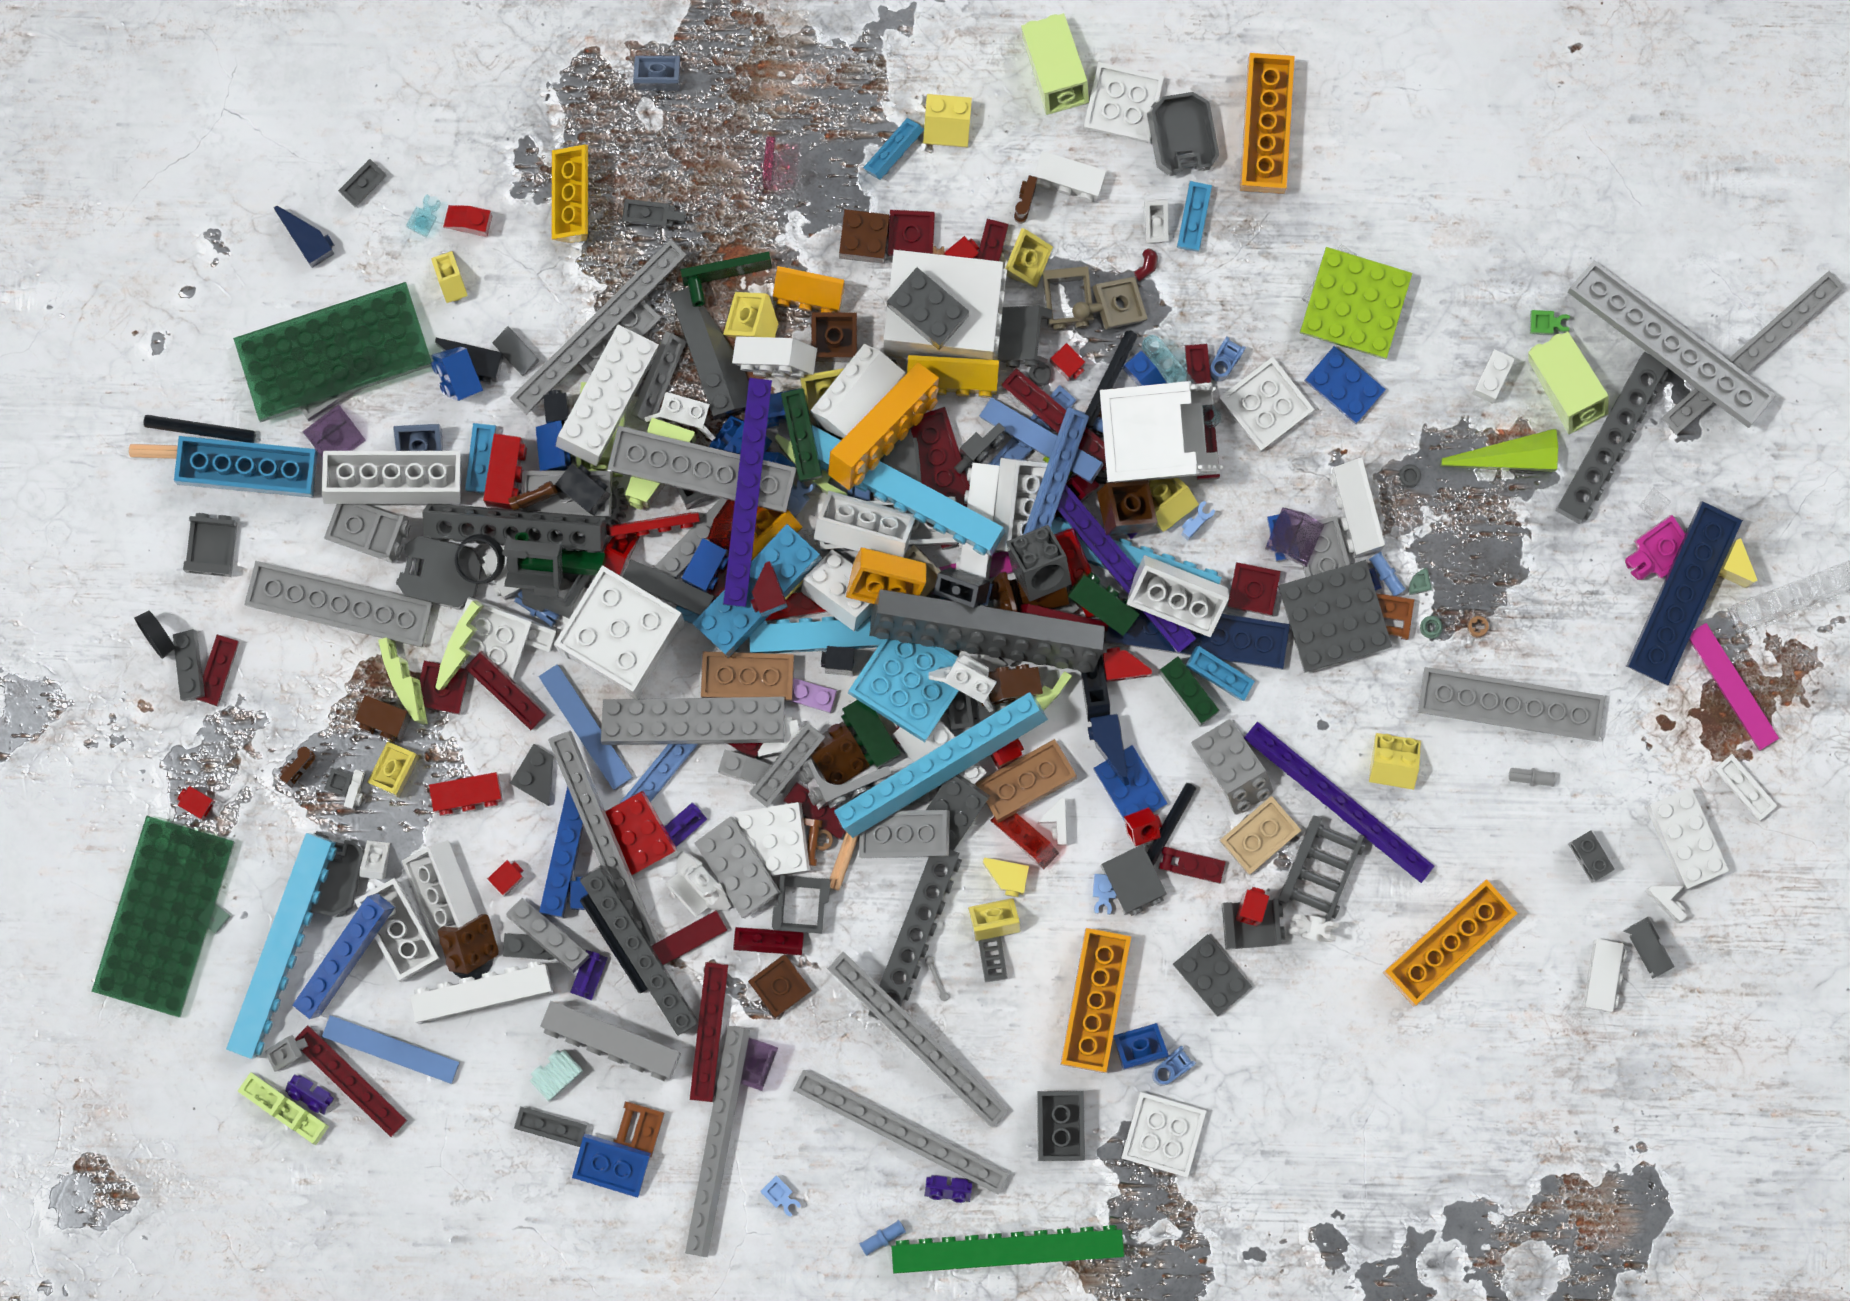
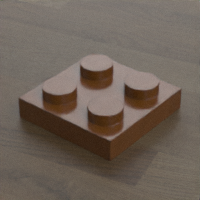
M785 954L748 981L775 1018L812 991Z

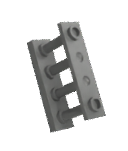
M1313 815L1284 883L1278 902L1287 904L1289 900H1296L1327 913L1325 916L1327 922L1331 918L1335 919L1339 912L1338 900L1357 854L1362 855L1366 843L1362 842L1365 837L1363 835H1359L1357 840L1354 841L1323 828L1324 825L1320 824L1322 818ZM1320 836L1352 849L1348 862L1316 850L1315 846L1312 845L1314 837L1319 838ZM1312 857L1343 870L1340 882L1336 883L1306 870V867L1303 866L1305 859ZM1303 878L1334 891L1335 894L1331 904L1297 891L1298 889L1294 887L1297 879L1302 880Z

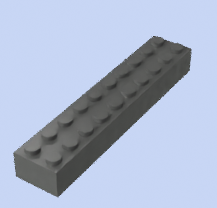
M880 589L871 612L869 636H874L878 639L898 640L902 643H916L925 647H941L950 651L959 650L969 654H983L992 658H1007L1016 662L1026 661L1036 665H1050L1059 669H1074L1086 673L1094 671L1103 651L1104 626L984 606L973 608L954 601Z

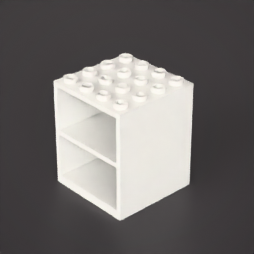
M894 250L888 299L914 269L918 267L969 310V317L944 346L938 350L887 307L884 354L900 358H908V355L997 360L1007 269H1003V262Z

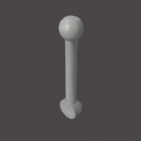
M927 956L925 963L931 969L940 991L939 997L942 1001H946L949 995L944 992L933 964L934 959L932 956Z

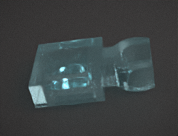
M428 194L423 198V208L421 209L416 206L406 224V228L426 238L437 219L432 213L437 211L441 205L440 200H437L433 206L428 205L430 195Z

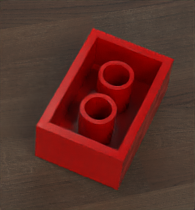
M495 433L493 435L483 499L487 507L512 510L508 499L520 495L517 487L518 483H522V471H524L522 470L521 462L526 461L527 456L526 444L523 443L521 437Z

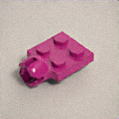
M1669 515L1634 540L1637 550L1625 559V564L1628 569L1630 567L1634 569L1630 573L1637 580H1643L1652 573H1655L1658 578L1668 574L1685 536L1684 531L1673 515Z

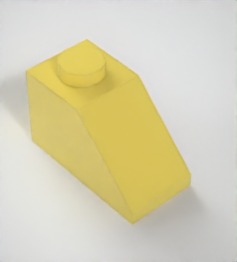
M450 251L431 258L446 303L458 301L468 296L453 252Z
M990 858L983 859V865L1000 890L1005 891L1006 896L1018 897L1019 894H1024L1029 866Z

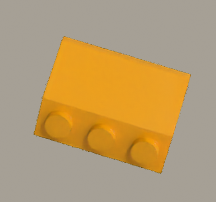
M777 266L772 296L773 301H777L776 304L783 307H789L790 304L799 306L798 309L811 312L812 309L820 310L821 312H840L845 289L844 279Z
M757 507L751 561L786 524L795 532L803 528L788 509L786 513ZM732 527L719 539L728 550L730 549Z
M861 547L853 562L846 597L875 604L880 589L920 596L926 584V563Z

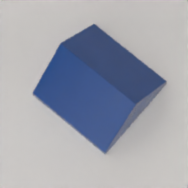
M1157 1023L1113 1035L1123 1070L1169 1056Z

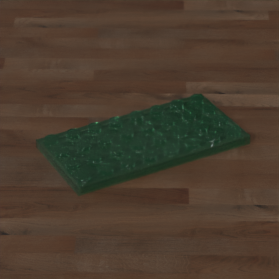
M406 282L233 338L260 422L431 367L432 362Z
M146 816L91 992L181 1018L233 851L234 841Z

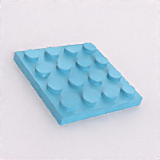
M883 639L848 690V694L925 743L959 692V690L944 682L929 680V672L953 666L957 656L941 647H925L916 643H902L898 640Z

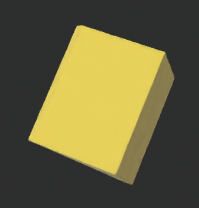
M1021 228L1005 268L1007 269L1006 276L1037 288L1053 246L1028 230Z
M844 368L814 373V375H804V378H800L801 388L805 391L809 414L811 413L810 410Z
M1740 538L1732 543L1718 576L1747 588L1758 580Z
M387 742L367 783L399 798L419 756L414 752Z
M1013 898L968 907L975 941L1020 932L1019 917Z

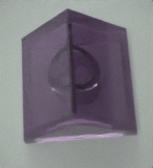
M339 404L302 431L322 458L323 451H353L366 441Z
M1282 507L1265 550L1307 567L1324 525L1306 513Z
M749 1038L740 1084L763 1092L779 1048Z

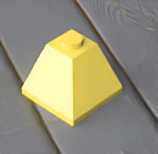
M735 292L723 335L735 339L736 337L775 338L778 321L770 296L766 293Z

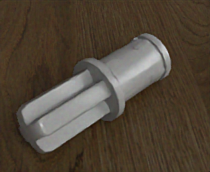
M1510 768L1509 780L1530 783V786L1538 784L1553 787L1555 772L1536 771L1535 768L1531 770Z

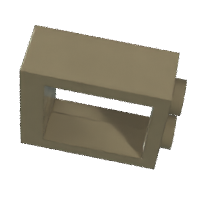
M1088 266L1043 271L1046 308L1052 310L1050 283L1083 280L1085 303L1088 305L1092 304ZM1052 310V319H1047L1048 328H1053L1054 331L1065 330L1067 326L1076 325V328H1087L1089 324H1093L1094 317L1093 313H1091L1084 320H1078L1075 317L1053 319Z

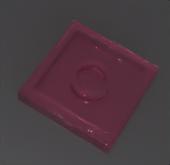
M771 136L766 137L762 176L763 189L772 191L776 155V138Z

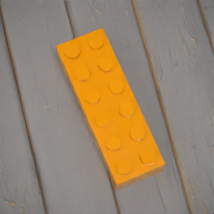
M1249 53L1240 191L1285 194L1287 189L1295 56Z
M917 363L830 451L828 475L848 490L854 485L858 486L865 478V474L877 467L884 454L886 456L890 454L894 444L898 440L902 441L907 436L909 429L913 425L916 426L920 423L923 414L927 410L931 411L938 402L939 377L920 363Z
M1486 879L1382 973L1414 1007L1518 913Z
M1090 928L1085 929L1060 1065L1107 1073L1131 936Z

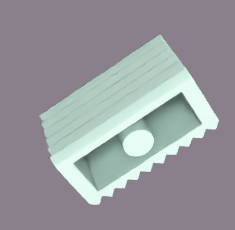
M559 1050L555 1051L548 1058L550 1063L544 1068L540 1065L531 1073L533 1078L530 1082L547 1101H551L583 1072V1069L566 1050L562 1052Z

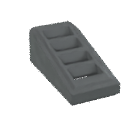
M1001 936L978 941L985 983L1008 979ZM997 941V946L984 947L983 943ZM998 950V955L985 956V952ZM1000 959L999 964L987 965L986 961ZM1001 968L1000 973L988 974V970Z

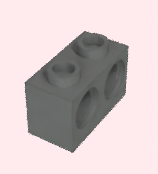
M1592 830L1568 843L1591 883L1615 870Z

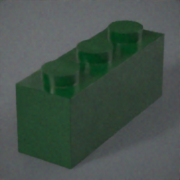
M1083 571L1069 590L1068 597L1124 636L1140 615L1139 610L1127 605V599L1125 601L1118 596L1120 592L1110 585L1106 588L1100 583L1101 579L1092 572L1087 574Z
M1179 656L1159 670L1158 673L1199 727L1220 711Z
M859 700L842 708L844 714L841 715V718L846 727L851 726L856 733L853 737L858 746L863 745L867 753L864 757L870 767L875 765L876 769H879L901 755L876 711Z

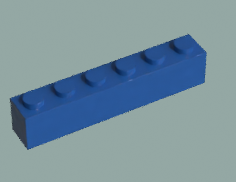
M568 786L539 911L541 914L564 918L570 892V881L573 878L584 829L583 822Z
M378 893L367 896L292 1006L308 1019L321 1016L395 907Z

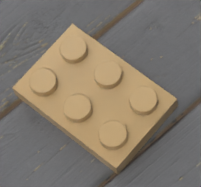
M1271 796L1219 841L1247 874L1250 875L1296 836L1301 829Z

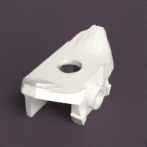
M666 392L660 413L644 417L646 422H650L651 418L658 420L667 419L699 428L708 439L713 441L716 438L704 425L710 405L707 403Z
M962 654L957 657L953 666L929 672V680L944 682L983 703L989 712L993 711V705L988 695L995 686L996 681L988 677L989 667Z
M681 851L677 855L678 874L665 883L672 893L677 896L695 918L708 908L728 910L731 907V901L721 883H717L702 866L703 863L686 851Z

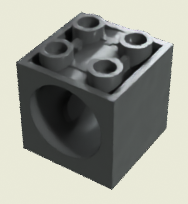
M1049 525L1006 542L1012 571L1029 601L1071 585L1066 554Z

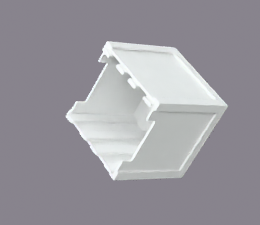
M1191 381L1100 390L1108 482L1158 480L1220 474V469H1223V466L1218 464V453H1206L1202 405L1213 404L1212 392L1216 390V387H1212V383L1191 384Z
M602 565L554 645L560 655L567 659L570 657L576 662L583 664L628 692L630 697L638 700L643 694L642 689L675 635L684 627L685 621L681 612Z

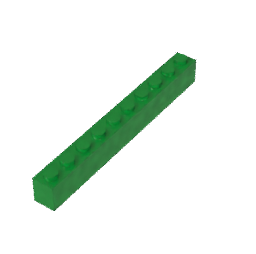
M1117 1225L1103 1226V1231H1094V1227H1080V1232L1071 1233V1228L1057 1229V1234H1048V1230L1034 1231L1033 1236H1025V1231L1011 1232V1237L1002 1238V1233L988 1234V1239H979V1235L965 1236L963 1241H956L955 1236L942 1237V1242L933 1243L932 1238L919 1239V1244H910L909 1240H898L896 1245L891 1246L893 1274L1124 1257L1122 1229H1117Z

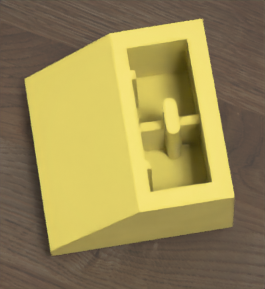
M1376 733L1370 764L1369 782L1414 790L1419 772L1421 740Z

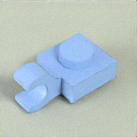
M1205 501L1198 506L1196 518L1190 517L1182 525L1184 530L1181 535L1187 541L1215 513L1214 509L1208 514L1202 511V508L1206 505Z

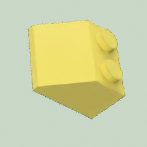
M927 94L923 144L968 148L972 98Z
M1179 478L1149 480L1158 522L1156 526L1164 532L1199 505L1189 487Z

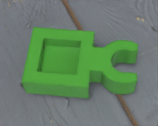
M1531 310L1530 334L1553 335L1554 329L1566 333L1569 331V327H1563L1561 321L1569 320L1570 316L1563 314L1558 318H1554V311Z

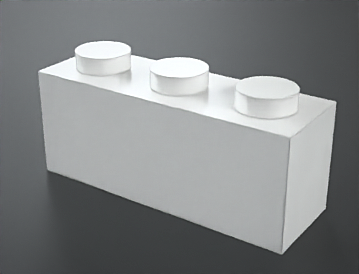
M1045 151L1041 152L1034 173V177H1038V186L1043 188L1052 186L1058 188V192L1066 195L1074 193L1080 195V199L1088 202L1098 200L1106 175L1105 170Z
M1601 939L1593 941L1582 1008L1609 1013L1613 1012V1008H1617L1619 995L1616 994L1617 985H1621L1623 972H1619L1620 965L1625 962L1627 950L1623 949V943Z

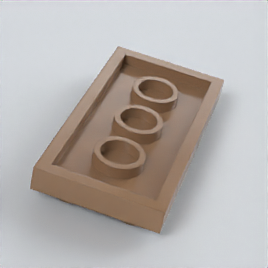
M703 651L701 698L785 697V701H792L794 654L734 652L728 658L723 652Z
M1053 739L975 784L990 795L986 804L999 823L1078 778L1058 743Z

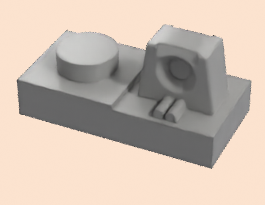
M291 1035L266 1050L265 1053L274 1072L303 1056L301 1050L308 1047L304 1038L296 1041L294 1036Z

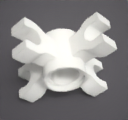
M1294 914V917L1291 916V921L1296 922L1297 926L1289 929V934L1301 935L1303 939L1317 942L1333 943V940L1336 941V936L1331 935L1330 930L1338 928L1339 923L1325 922L1326 919L1311 915L1302 916Z

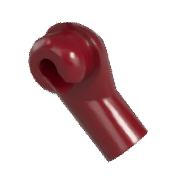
M1150 248L1145 249L1142 253L1144 258L1143 266L1133 272L1138 281H1141L1156 270L1158 255Z

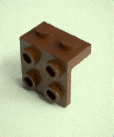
M1000 572L991 583L993 586L989 599L993 602L996 609L1017 612L1018 606L1022 605L1016 579L1009 580L1006 572Z
M843 721L832 725L828 731L823 733L825 738L810 755L826 782L834 785H842L869 767L863 752Z
M481 914L459 928L443 926L437 930L449 972L468 974L496 957L499 953L487 914Z

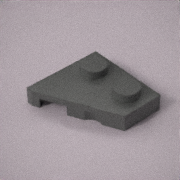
M533 744L510 784L548 806L550 804L554 756Z

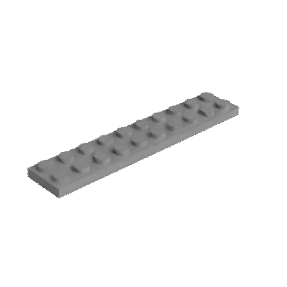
M1595 260L1568 290L1567 293L1746 427L1750 428L1774 399L1775 395Z

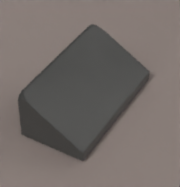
M509 326L492 342L522 376L539 362L536 355Z

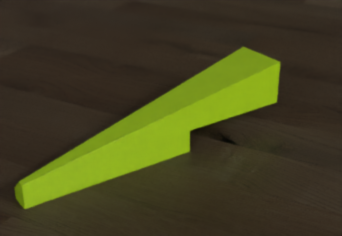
M1551 429L1441 459V467L1555 472L1558 465L1557 430Z

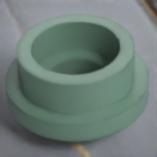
M1427 616L1420 623V632L1426 638L1434 639L1442 632V622L1435 616ZM1433 624L1435 630L1432 632L1428 631L1427 625Z

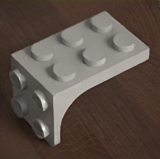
M337 504L324 539L394 563L395 558L399 559L403 549V546H400L403 537L407 538L411 525H408L409 520L403 514H400V516L365 504Z
M1230 719L1191 742L1193 748L1223 790L1235 815L1248 811L1251 806L1259 801L1266 800L1273 793L1267 771Z
M811 759L807 760L800 767L801 771L799 772L802 783L804 785L807 784L810 790L808 793L809 799L813 805L817 806L818 810L828 805L830 809L842 804L847 797H850L852 800L867 791V788L871 789L892 774L889 766H886L846 784L834 785L826 782L819 776Z

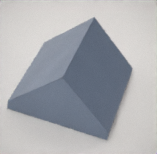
M635 56L633 76L635 91H680V56Z
M440 424L393 427L396 451H443L442 428Z

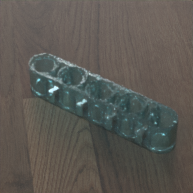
M1149 335L1143 340L1142 348L1169 383H1177L1179 377L1186 376V380L1191 381V384H1197L1163 340L1155 335ZM1158 341L1159 348L1155 352H1150V344ZM1166 359L1173 360V364L1169 369L1163 368V363ZM1214 404L1202 405L1203 419L1207 411L1212 410L1214 412L1212 420L1205 421L1204 419V425L1207 427L1217 426L1221 420L1219 410Z

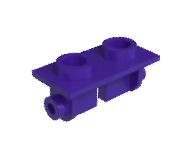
M692 802L664 828L675 847H677L702 825L707 818Z
M586 950L589 954V959L579 968L570 993L592 1001L608 957Z
M294 1074L290 1082L288 1081L285 1092L292 1099L300 1100L307 1104L308 1108L313 1112H320L325 1115L327 1106H330L334 1099L331 1097V1093L319 1086L313 1092L310 1091L313 1082L302 1075L297 1076Z
M931 1175V1177L926 1178L924 1196L933 1200L950 1199L956 1203L970 1202L972 1182H968V1179L952 1178L951 1185H947V1177Z

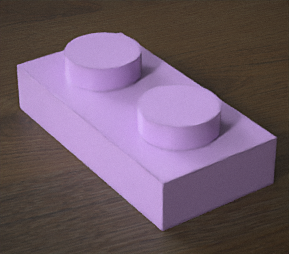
M793 678V699L790 702L831 713L837 690Z

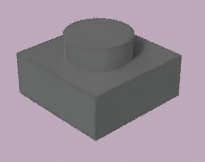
M331 768L324 790L346 797L353 775Z

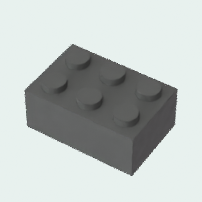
M918 267L914 269L887 300V307L938 350L944 346L969 317V310Z
M1037 1091L1038 1161H1085L1084 1091Z

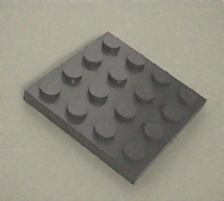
M1366 560L1278 585L1304 673L1392 647Z

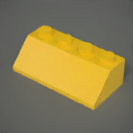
M584 144L552 150V240L566 243L587 241L588 145Z
M908 355L907 373L917 363H920L939 377V391L937 395H947V392H956V396L967 397L969 393L978 394V397L991 398L992 395L997 394L999 360Z

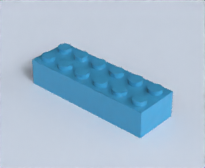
M179 436L174 482L177 485L313 498L318 453L316 449Z
M786 524L751 561L746 608L723 605L724 590L692 624L729 658L769 616L762 617L760 612L755 613L751 603V599H754L752 591L765 563L768 561L772 563L786 598L823 558L797 532Z

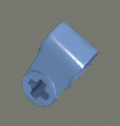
M1226 336L1210 366L1211 378L1215 381L1225 380L1235 364L1238 363L1246 347L1230 341V337ZM1216 365H1223L1226 372L1219 374L1215 371L1214 367Z
M1183 1046L1176 1049L1153 1070L1152 1079L1157 1085L1165 1086L1196 1064L1183 1051ZM1159 1069H1166L1168 1071L1169 1078L1167 1081H1161L1158 1078L1157 1073Z

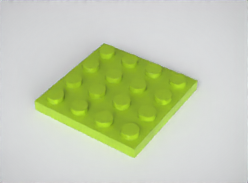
M1326 247L1300 334L1386 360L1412 273Z

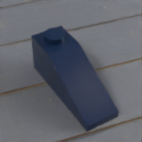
M279 206L273 207L311 268L334 255L332 247L335 245L328 234L323 236L320 230Z
M1118 714L1090 718L1092 726L1088 727L1089 739L1094 740L1097 750L1125 786L1129 785Z

